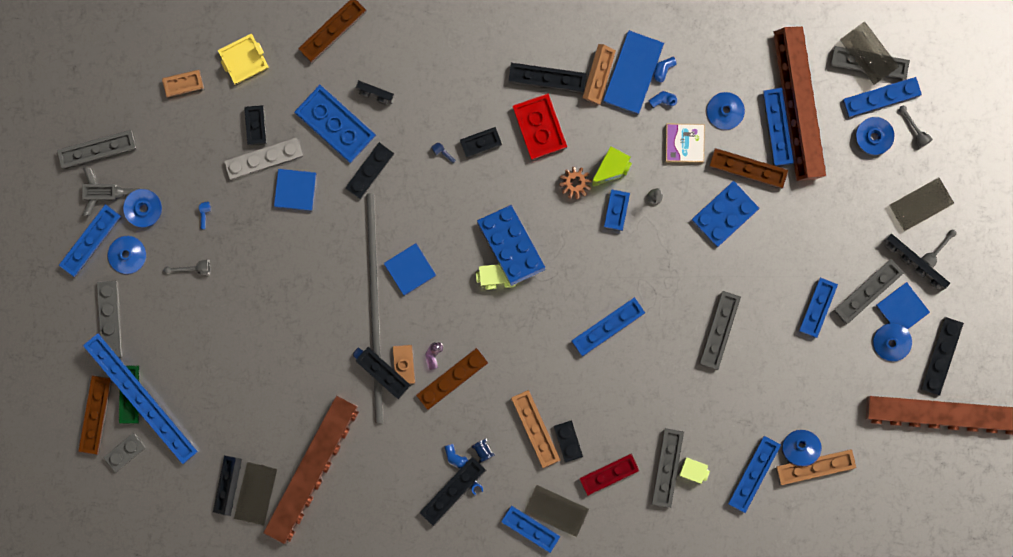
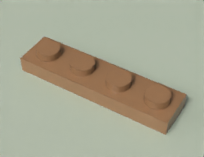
M529 390L512 397L511 399L542 468L560 461Z
M850 449L820 456L816 462L808 466H797L789 463L776 466L780 485L855 469L856 463L853 451Z

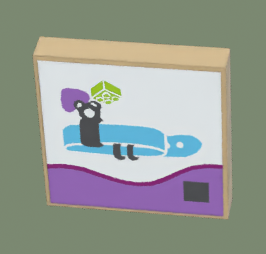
M667 123L666 162L704 163L705 124Z

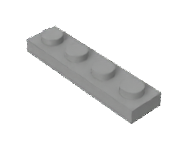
M294 138L224 162L229 178L233 180L301 158L303 154L298 139Z

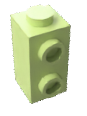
M499 264L479 266V271H476L477 283H481V287H485V290L497 289L496 285H504V288L516 287V284L510 285Z

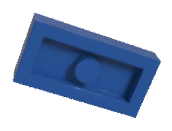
M611 189L604 228L623 231L630 193Z

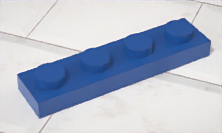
M913 77L845 98L843 103L848 118L921 96L922 93L917 78Z
M782 88L763 90L774 166L793 164Z
M105 204L59 266L73 277H76L122 216Z
M634 297L571 341L581 356H584L644 315L645 311Z
M763 436L728 502L729 505L746 513L781 444Z

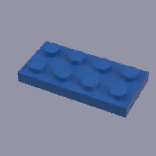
M512 205L477 220L479 228L511 286L546 270Z

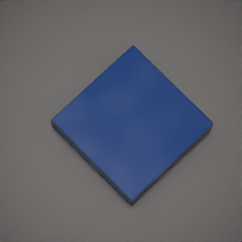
M278 169L274 207L313 211L317 173Z
M416 243L384 263L404 296L436 276Z
M907 282L876 304L889 323L900 324L907 330L930 313Z

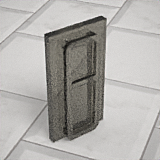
M866 22L852 29L851 32L840 39L873 85L888 77L890 73L899 68Z
M940 177L891 203L889 206L903 231H906L953 205L954 202Z
M247 462L234 519L265 525L278 469Z
M536 485L524 513L577 537L589 509Z

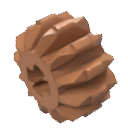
M575 166L572 167V173L566 169L565 174L568 177L564 175L560 177L561 180L566 181L561 182L559 186L566 187L562 191L563 194L568 191L570 192L568 198H572L573 193H575L576 199H579V193L585 197L587 194L584 189L591 190V187L586 184L591 183L592 179H585L589 173L585 172L582 175V167L579 168V172H576ZM579 179L578 183H581V185L573 187V183H570V181Z

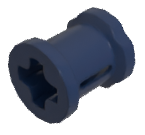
M487 438L471 446L480 458L479 463L495 456L486 443L488 441Z

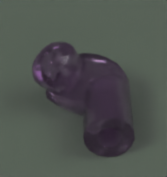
M433 342L425 353L429 370L439 368L436 356L444 348L440 342Z

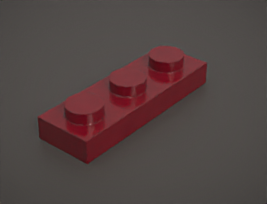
M631 453L579 479L588 496L640 470Z

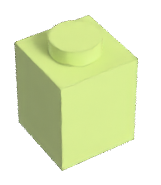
M685 457L678 476L702 484L703 481H707L710 471L707 470L708 465Z

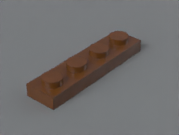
M349 0L298 48L299 51L313 63L361 18L367 10L357 0Z
M717 148L714 149L709 166L783 189L788 173L787 169Z
M476 348L416 396L426 409L429 410L486 366L488 362Z
M93 375L91 377L78 452L99 455L112 381L110 378Z

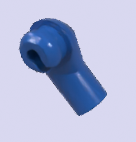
M674 57L657 63L654 72L657 82H663L666 79L668 68L677 65Z
M661 91L648 101L654 108L660 103L675 106L678 99L673 93Z
M454 444L444 446L448 462L451 465L462 468L468 462L467 457H461L456 454Z

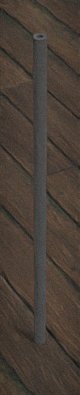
M370 193L367 194L372 346L373 351L381 357L374 194ZM374 378L375 422L383 423L382 385Z

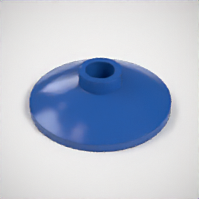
M718 93L708 103L707 117L711 124L718 129H733L744 118V104L733 93ZM728 107L730 112L724 113L723 108Z
M880 117L867 118L859 125L856 132V140L859 147L871 155H880L888 151L895 137L891 124ZM871 134H876L877 140H873Z
M138 189L130 193L125 199L123 206L124 215L131 224L137 227H148L156 223L160 218L162 204L154 192L147 189ZM142 205L147 207L145 212L140 211Z
M122 236L110 245L108 260L112 268L119 273H135L145 263L146 249L137 238ZM124 251L129 252V256L127 258L123 257Z
M888 323L877 330L873 344L875 351L881 358L887 361H899L909 354L912 348V337L904 326L897 323ZM895 340L896 345L893 347L890 346L889 341Z
M808 430L793 431L783 442L784 456L794 465L808 466L816 462L820 457L821 442L814 433ZM804 443L806 446L801 448L799 444Z

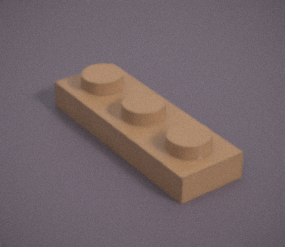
M598 44L583 99L594 104H601L616 50L604 44Z

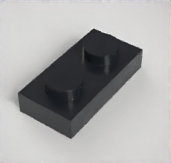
M358 80L356 89L359 91V95L367 98L370 96L376 97V101L385 105L388 102L393 103L395 98L393 93Z
M264 105L244 107L247 145L267 144Z
M496 127L460 139L466 158L502 146Z
M572 420L553 426L564 462L582 458L583 454Z

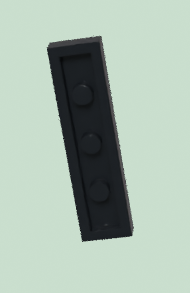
M511 62L508 82L584 93L586 73Z
M892 233L884 240L887 243L886 247L893 253L895 251L901 255L900 259L907 265L912 264L916 268V273L924 278L926 276L931 280L930 284L935 289L944 290L949 286L950 282Z
M944 317L921 390L938 396L941 395L964 325L963 322Z
M471 457L420 511V514L432 526H435L487 470L474 457Z

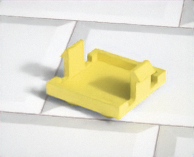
M252 33L218 50L222 58L221 64L225 72H229L235 85L269 68L262 55L264 52L260 44L256 43Z

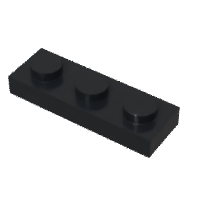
M379 142L345 189L361 200L395 153Z
M369 347L356 359V362L398 400L412 386Z
M224 455L213 508L214 513L231 516L242 459Z

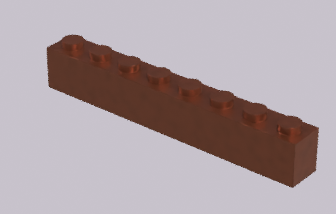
M803 26L783 27L773 32L796 180H815L826 177V167L823 158Z
M336 395L263 532L264 534L283 544L292 540L295 534L293 528L296 523L298 525L301 523L304 517L302 512L305 506H310L314 498L311 496L314 489H319L323 481L320 479L323 472L327 473L332 464L329 462L332 455L336 456L341 446L338 444L341 438L345 439L350 431L348 428L350 421L354 422L359 414V411H357L358 406Z
M867 396L866 419L871 420L872 424H882V421H890V425L901 426L902 422L909 423L910 427H921V424H928V428L940 429V425L948 426V430H959V427H967V431L978 432L980 428L986 429V433H998V430H1005V434L1013 435V407Z

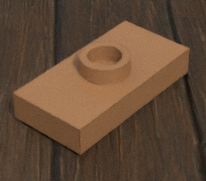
M200 70L162 78L167 98L204 89Z
M412 345L393 346L395 371L409 384H414L415 374Z

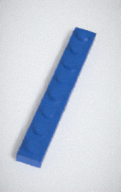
M98 333L83 345L182 464L198 452Z

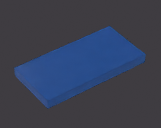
M629 30L603 102L639 115L664 42Z
M320 84L294 112L350 164L376 137V134Z

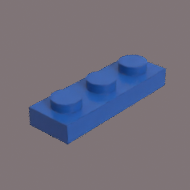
M821 277L819 278L799 332L818 338L838 284Z
M512 505L501 521L549 553H551L561 537Z

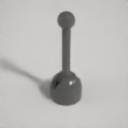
M901 106L899 108L900 112L904 113L917 132V144L920 148L924 147L933 138L928 132H921L908 114L907 107Z
M659 188L649 191L647 199L651 204L657 205L662 201L663 194Z
M953 229L950 230L947 238L935 252L926 253L922 259L934 268L938 260L936 255L952 237L956 236L957 232Z
M201 260L196 266L170 268L167 266L164 268V273L196 270L200 275H210L209 260Z

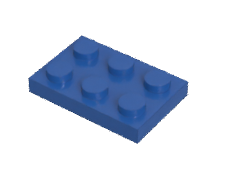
M733 181L692 218V221L718 248L760 208Z

